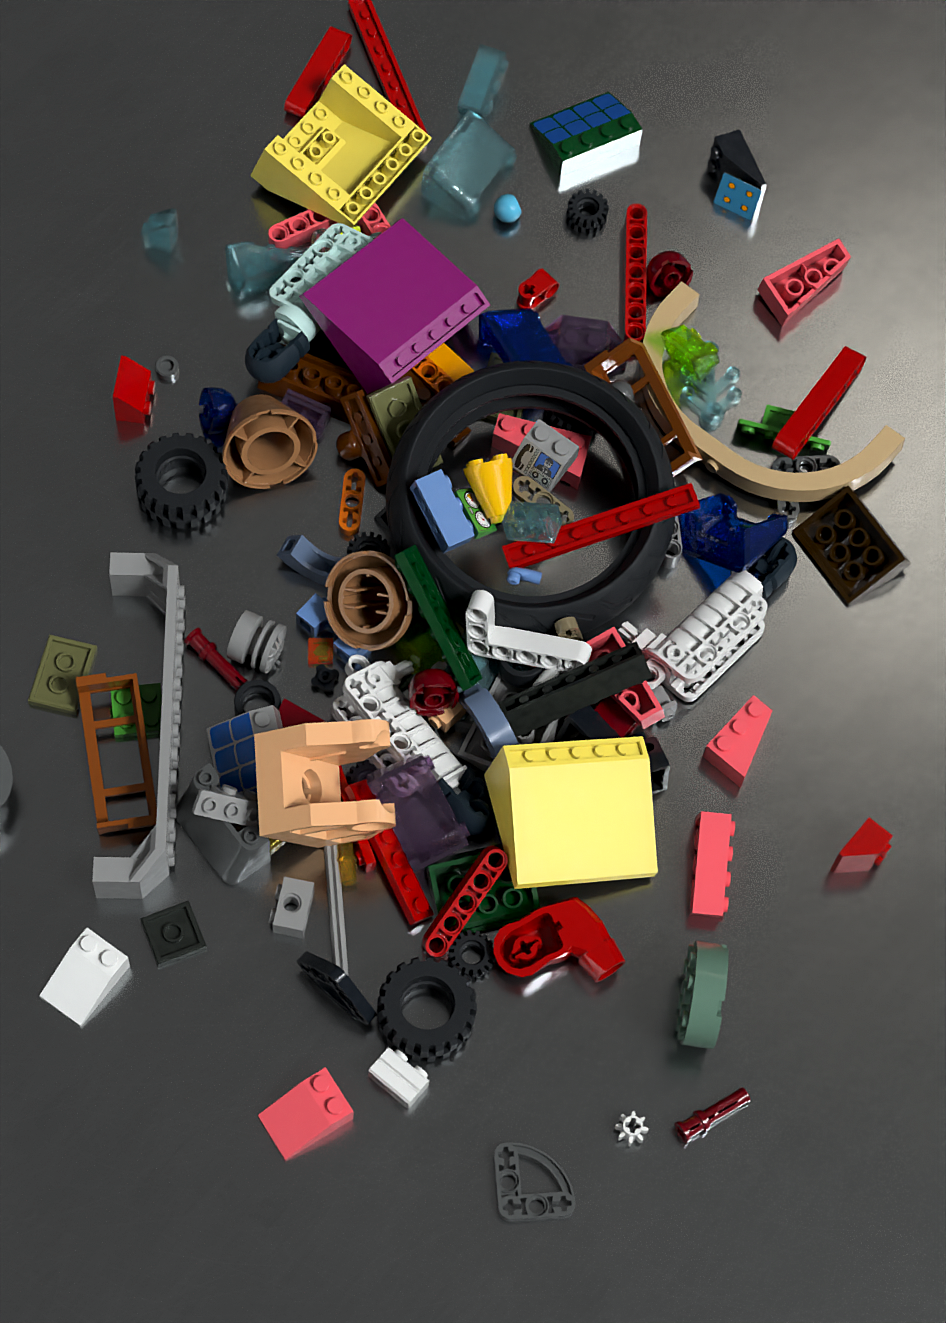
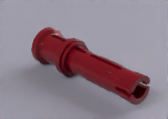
M200 627L194 629L185 638L184 644L186 646L190 645L199 654L198 658L207 661L236 692L243 684L248 682L217 651V645L214 642H210L202 634Z
M740 1087L705 1110H695L689 1118L682 1122L677 1121L674 1123L677 1134L684 1143H688L691 1141V1137L701 1131L707 1132L711 1128L712 1123L745 1103L750 1102L748 1092L743 1087Z

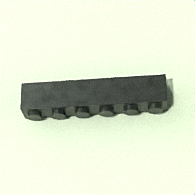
M636 641L502 700L498 704L515 737H518L543 725H548L561 717L573 714L575 711L588 705L596 704L598 701L618 694L631 686L641 684L645 680L652 678V675Z

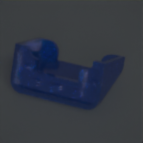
M531 308L487 311L479 315V339L483 346L488 345L489 348L493 346L503 363L535 360L572 366L569 361H565L541 324L537 311H533Z
M722 493L698 500L700 504L699 509L678 515L682 551L687 555L736 573L750 569L785 535L788 527V515L777 512L769 515L767 520L758 523L737 517L736 502L732 497Z

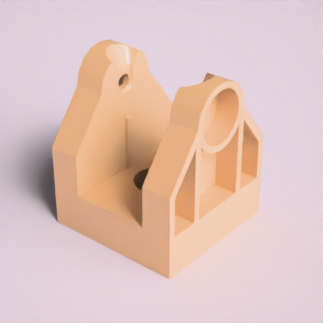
M363 719L342 722L304 723L254 734L260 836L322 848L324 846L370 839L380 832L396 826L394 803L381 804L379 799L341 802L340 765L365 761L378 751L390 747L389 722L379 719Z

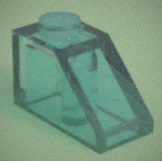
M170 208L152 214L148 223H144L141 236L144 237L146 247L172 253L178 237L176 209Z

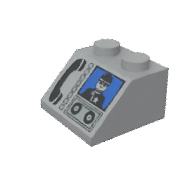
M538 419L524 437L512 458L513 470L522 476L532 478L548 492H551L577 458L579 446Z

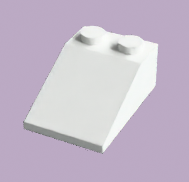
M86 928L70 947L39 996L81 1027L130 967L129 959L89 928Z

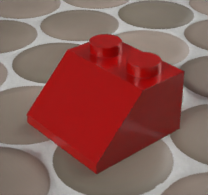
M121 355L113 393L115 418L118 421L144 424L146 415L149 416L151 412L149 396L154 395L155 381H152L150 370L127 356Z
M869 817L839 852L830 871L833 873L869 871L874 864L879 866L892 848L889 843L893 835Z

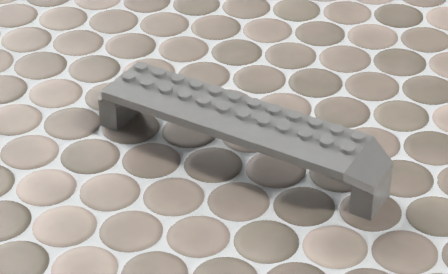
M110 552L109 577L112 596H147L166 614L156 825L131 857H94L92 882L96 898L143 899L169 876L170 866L175 865L174 842L176 841L175 818L177 807L176 795L178 794L177 771L179 770L178 747L180 746L179 724L181 723L180 701L182 700L181 678L183 676L182 655L184 653L183 633L185 630L184 610L186 597L184 596L185 587L180 585L178 565L156 553Z

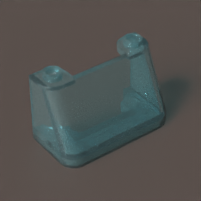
M469 110L427 164L422 178L421 196L468 221L472 215H476L482 205L480 203V196L500 168L506 169L508 166L512 167L517 159L516 149L478 114Z

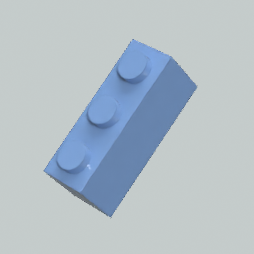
M442 469L414 481L410 489L442 553L444 554L470 542L475 536L473 524L469 519H466L463 513L462 502L458 497H455L452 491V483L449 477L444 475Z

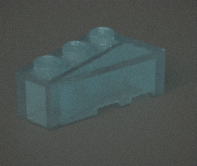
M480 44L457 105L458 113L481 121L485 120L486 115L491 114L494 104L492 101L495 94L497 95L500 90L502 78L509 64V61L506 59V52Z

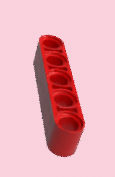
M332 26L329 27L287 97L284 111L303 118L317 103L350 47L352 41L351 34Z
M490 845L482 850L423 935L422 945L429 955L440 957L447 952L505 869L508 858L506 853L499 847ZM494 852H498L500 855L499 861L494 865H490L488 862L489 856ZM484 874V883L475 886L473 883L475 876ZM464 895H469L470 903L465 907H460L459 899ZM450 916L455 917L456 922L454 926L445 928V919ZM433 938H440V946L436 949H430V941Z

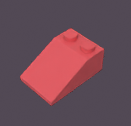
M325 1067L299 1083L258 1114V1118L286 1161L353 1120L354 1111Z

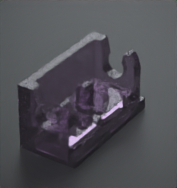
M288 389L282 403L308 419L314 427L316 438L320 439L331 419V407Z

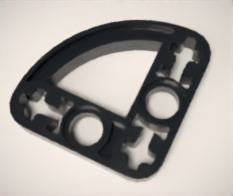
M305 951L297 960L298 965L317 987L352 1017L368 1025L377 1016V1013L339 966L308 951Z

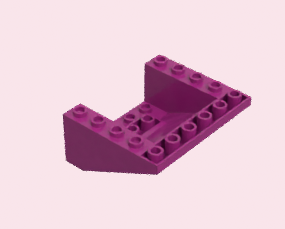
M403 218L396 221L299 296L367 394L398 380L490 306V303L479 287Z

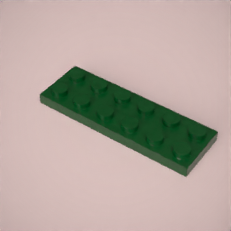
M415 544L394 555L396 558V568L401 574H404L408 582L406 583L407 589L411 596H415L419 604L418 611L421 617L427 619L431 627L429 628L430 635L435 642L438 641L442 649V659L446 664L450 665L453 671L452 678L455 684L461 687L462 691L473 687L483 677Z

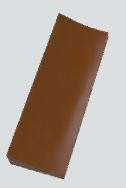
M307 353L303 358H300V361L281 380L274 383L258 381L259 389L347 424H350L340 398L361 389L365 397L369 395L351 370Z

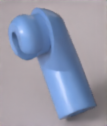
M512 567L507 572V581L512 585L519 584L520 580L540 585L542 572L527 568Z

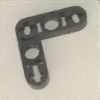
M832 455L796 456L793 460L789 457H780L773 462L771 469L781 471L778 468L783 466L786 472L793 473L792 465H795L794 473H804L800 470L799 466L801 464H808L812 469L811 472H814L817 468H820L819 471L828 469L825 467L826 464L834 467L839 465L840 462ZM775 500L778 519L786 524L796 521L800 510L799 502H789L788 507L792 514L787 515V512L784 510L786 502L789 501Z

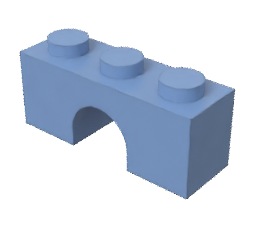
M316 593L296 613V624L314 638L323 630H333L328 622L324 608V601H327V598H321ZM340 638L333 643V653L346 664L352 655L363 656L368 651L361 648L355 649L347 645Z

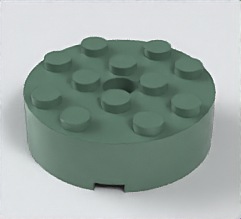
M696 940L694 944L688 945L687 958L684 959L683 964L685 980L682 982L681 994L679 993L677 1009H680L675 1026V1031H678L677 1040H680L681 1045L714 1049L722 1020L721 1004L722 1001H725L729 955L727 945Z

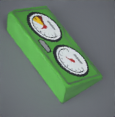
M472 488L455 491V497H458L462 502L463 513L466 519H469L473 524L475 540L497 531L495 524H491L490 519H487Z

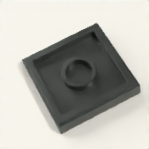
M189 900L140 918L158 967L207 949Z

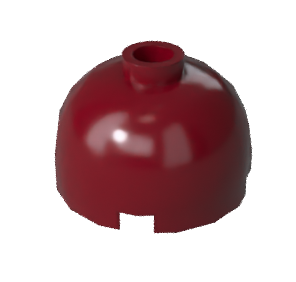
M674 251L658 253L647 265L646 280L656 296L666 298L681 281L687 286L691 283L693 270L686 258L680 253Z
M436 668L425 669L417 673L408 686L410 708L416 709L417 714L429 717L444 714V709L450 706L452 710L459 701L458 688L452 676L448 672Z

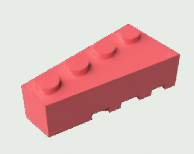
M838 238L766 276L757 290L783 327L845 269L851 256Z
M499 413L493 432L492 447L514 457L524 437L536 422ZM552 427L579 446L577 458L560 479L578 490L591 436Z
M615 627L586 642L592 648L589 662L626 646ZM646 680L641 684H636L622 690L618 694L611 695L642 729L665 718L663 708Z
M701 811L695 817V825L699 826V829L696 830V835L694 836V847L697 849V854L694 855L692 866L695 879H692L689 915L720 918L723 916V912L728 910L729 898L725 897V887L730 886L731 872L727 871V863L732 861L733 847L729 846L730 836H734L735 821H731L732 814Z

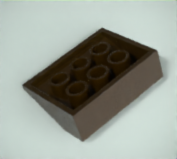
M849 486L792 530L849 605L893 579L912 564L858 494Z

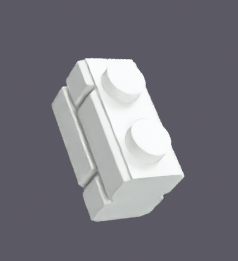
M388 1047L368 1071V1077L403 1106L410 1109L418 1097L427 1089L429 1085L428 1074L421 1067L416 1065L414 1068L406 1062L408 1058L403 1052L398 1049L393 1051Z

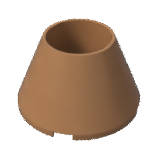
M253 395L242 400L232 412L223 447V463L226 465V470L230 477L246 487L269 489L270 485L281 482L287 484L304 473L314 460L318 448L316 432L308 419L269 395Z

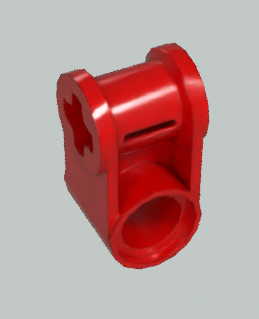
M543 268L537 270L531 277L519 285L517 306L523 311L534 310L539 304L557 292L560 283Z

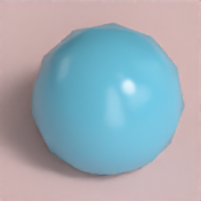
M512 194L501 195L494 204V214L501 222H515L522 213L518 201Z

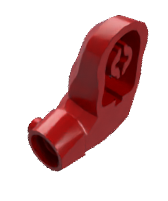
M571 897L535 909L516 922L502 927L494 938L493 953L498 965L506 973L516 977L533 975L548 965L559 963L573 956L579 959L578 964L597 983L615 973L626 962L615 939L611 938L603 921L590 906L578 897Z

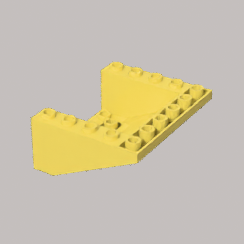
M344 64L330 79L319 101L283 139L277 135L264 149L250 176L268 191L333 221L353 228L428 145L432 137Z
M643 736L506 745L501 748L484 774L504 852L508 858L507 863L514 889L654 877L657 874L650 761Z

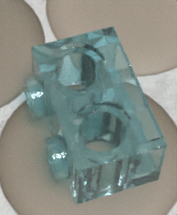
M511 501L502 521L507 540L554 543L563 523L558 504Z

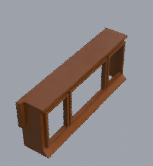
M628 338L612 351L604 350L585 364L584 367L591 375L611 383L607 374L633 355L636 356L646 376L631 386L633 394L650 383L673 428L670 433L660 439L661 442L666 446L678 438L685 452L670 463L674 477L694 462L703 459L644 344Z
M106 673L76 677L98 834L155 826L157 805L137 673L106 677ZM130 688L134 711L133 716L94 721L90 694ZM136 724L144 783L104 789L95 730ZM146 792L149 815L108 821L105 797Z

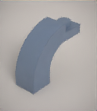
M303 535L288 536L277 553V556L293 570L324 586L332 568L342 559L319 550Z
M477 683L473 687L459 693V703L475 721L493 759H495L503 746L519 745L506 717L486 687L483 689Z

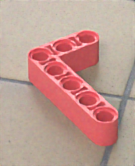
M376 202L357 222L362 232L367 236L376 232H383L390 227ZM306 210L270 227L268 232L269 249L275 254H283L319 238L331 225L338 222L312 210Z

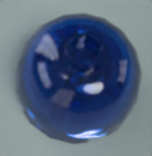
M219 387L203 388L199 399V405H203V413H199L203 433L217 435L228 431L232 412L238 405L229 391Z

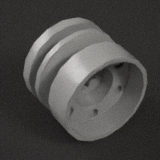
M246 610L238 620L230 638L227 658L243 664L251 655V668L256 669L260 665V671L268 673L281 654L287 627L283 624H278L275 627V621L269 620L264 628H262L263 616Z

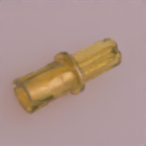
M352 842L338 844L339 858L337 862L340 864L341 884L345 886L357 884L355 869L357 857L353 853Z

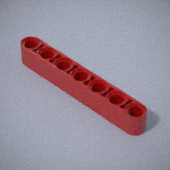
M638 203L631 204L627 208L624 223L622 342L632 338L643 343L646 332L647 209Z
M845 346L780 430L773 442L772 449L792 460L795 459L859 374L867 357Z

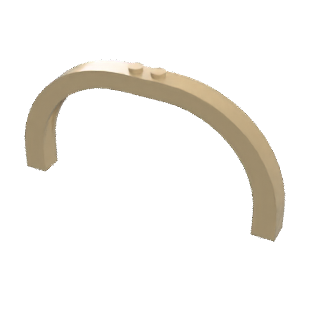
M682 281L656 309L648 324L643 344L667 390L662 368L664 350L676 329L698 307L699 293ZM640 366V378H643L646 375ZM649 383L642 388L647 406L658 425L668 434L673 428ZM674 402L703 459L700 462L710 472L718 474L731 484L747 492L774 500L812 502L833 498L847 486L856 490L879 475L899 454L905 441L902 435L885 425L861 452L842 464L807 473L782 472L759 466L736 454L692 422ZM678 438L674 439L673 442L682 448Z

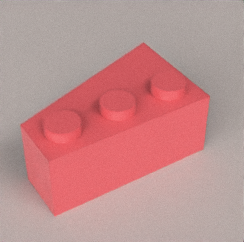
M753 695L706 745L702 757L741 788L773 710Z

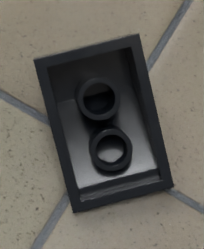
M740 129L715 136L713 146L711 147L710 159L708 160L710 172H714L719 182H721L723 174L727 173L760 189L762 193L755 210L760 209L767 183Z

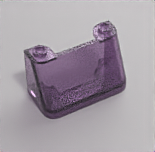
M422 753L366 775L367 784L372 794H375L376 799H379L381 804L394 803L396 826L392 829L409 859L408 862L414 873L469 845L466 837L470 836L464 821L458 822L431 771L435 769V766L429 754L424 757Z

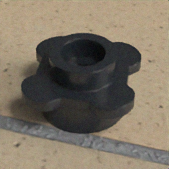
M322 664L316 667V675L311 679V684L321 690L332 691L335 680L339 678V671L328 669Z

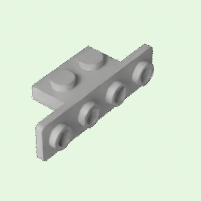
M225 784L222 785V788L212 786L211 790L199 789L192 809L195 815L243 826L259 827L258 797L256 792L245 790L244 793L237 792L236 788Z

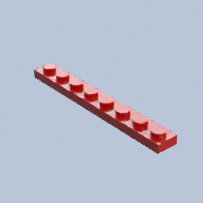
M348 0V7L387 100L426 132L372 1Z
M691 482L504 545L502 549L509 569L512 567L523 568L699 509L700 504Z

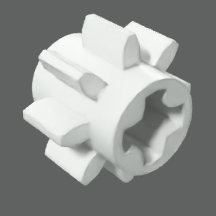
M635 1111L628 1117L621 1114L620 1120L623 1124L618 1123L615 1125V1129L620 1130L621 1133L618 1140L624 1139L628 1141V1146H631L635 1140L642 1143L643 1137L640 1133L646 1134L649 1129L643 1127L645 1117L639 1118L635 1116ZM629 1124L633 1125L634 1133H630Z

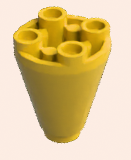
M507 453L493 456L489 462L485 463L483 459L469 461L466 464L467 468L463 469L464 474L487 519H490L491 524L509 521V514H511L512 458H508Z

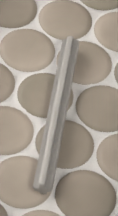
M338 845L324 846L333 963L349 976Z

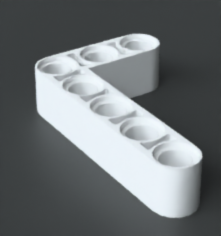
M484 590L473 592L465 615L467 648L474 655L561 672H568L589 662L592 648L586 642L510 627L495 626L493 596Z

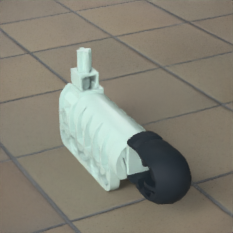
M333 224L276 281L269 290L271 301L279 306L275 311V319L249 345L245 354L246 369L254 379L264 383L277 382L287 375L300 361V358L306 355L310 350L309 342L322 329L299 296L382 232H376L367 236L345 224ZM323 247L330 248L327 252H319ZM293 277L301 278L298 282H290ZM282 340L286 342L288 345L283 346L279 342Z

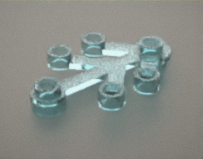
M713 341L704 342L699 352L700 357L705 362L706 382L696 375L690 366L682 367L679 373V378L683 382H691L706 395L707 403L695 394V390L692 387L686 386L681 390L680 398L683 402H691L701 411V419L708 425L720 424L724 418V410L731 403L739 402L742 395L739 388L731 387L727 395L717 403L716 396L728 384L739 380L740 370L737 367H729L726 374L715 382L714 360L718 356L719 347ZM688 372L690 376H685L683 373ZM729 373H735L737 376L732 377ZM688 392L692 396H685L684 393ZM736 393L738 396L732 397L730 394ZM713 413L716 415V417H712L708 414Z

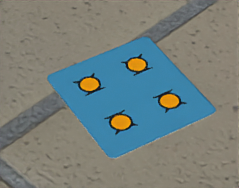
M724 173L714 203L748 220H752L762 191Z

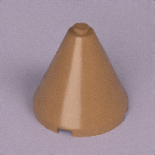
M377 551L354 552L338 561L328 575L325 587H328L327 601H324L328 622L336 635L347 645L355 649L361 648L375 651L393 645L404 635L419 604L415 596L410 595L406 586L408 582L404 574L397 570L394 559Z

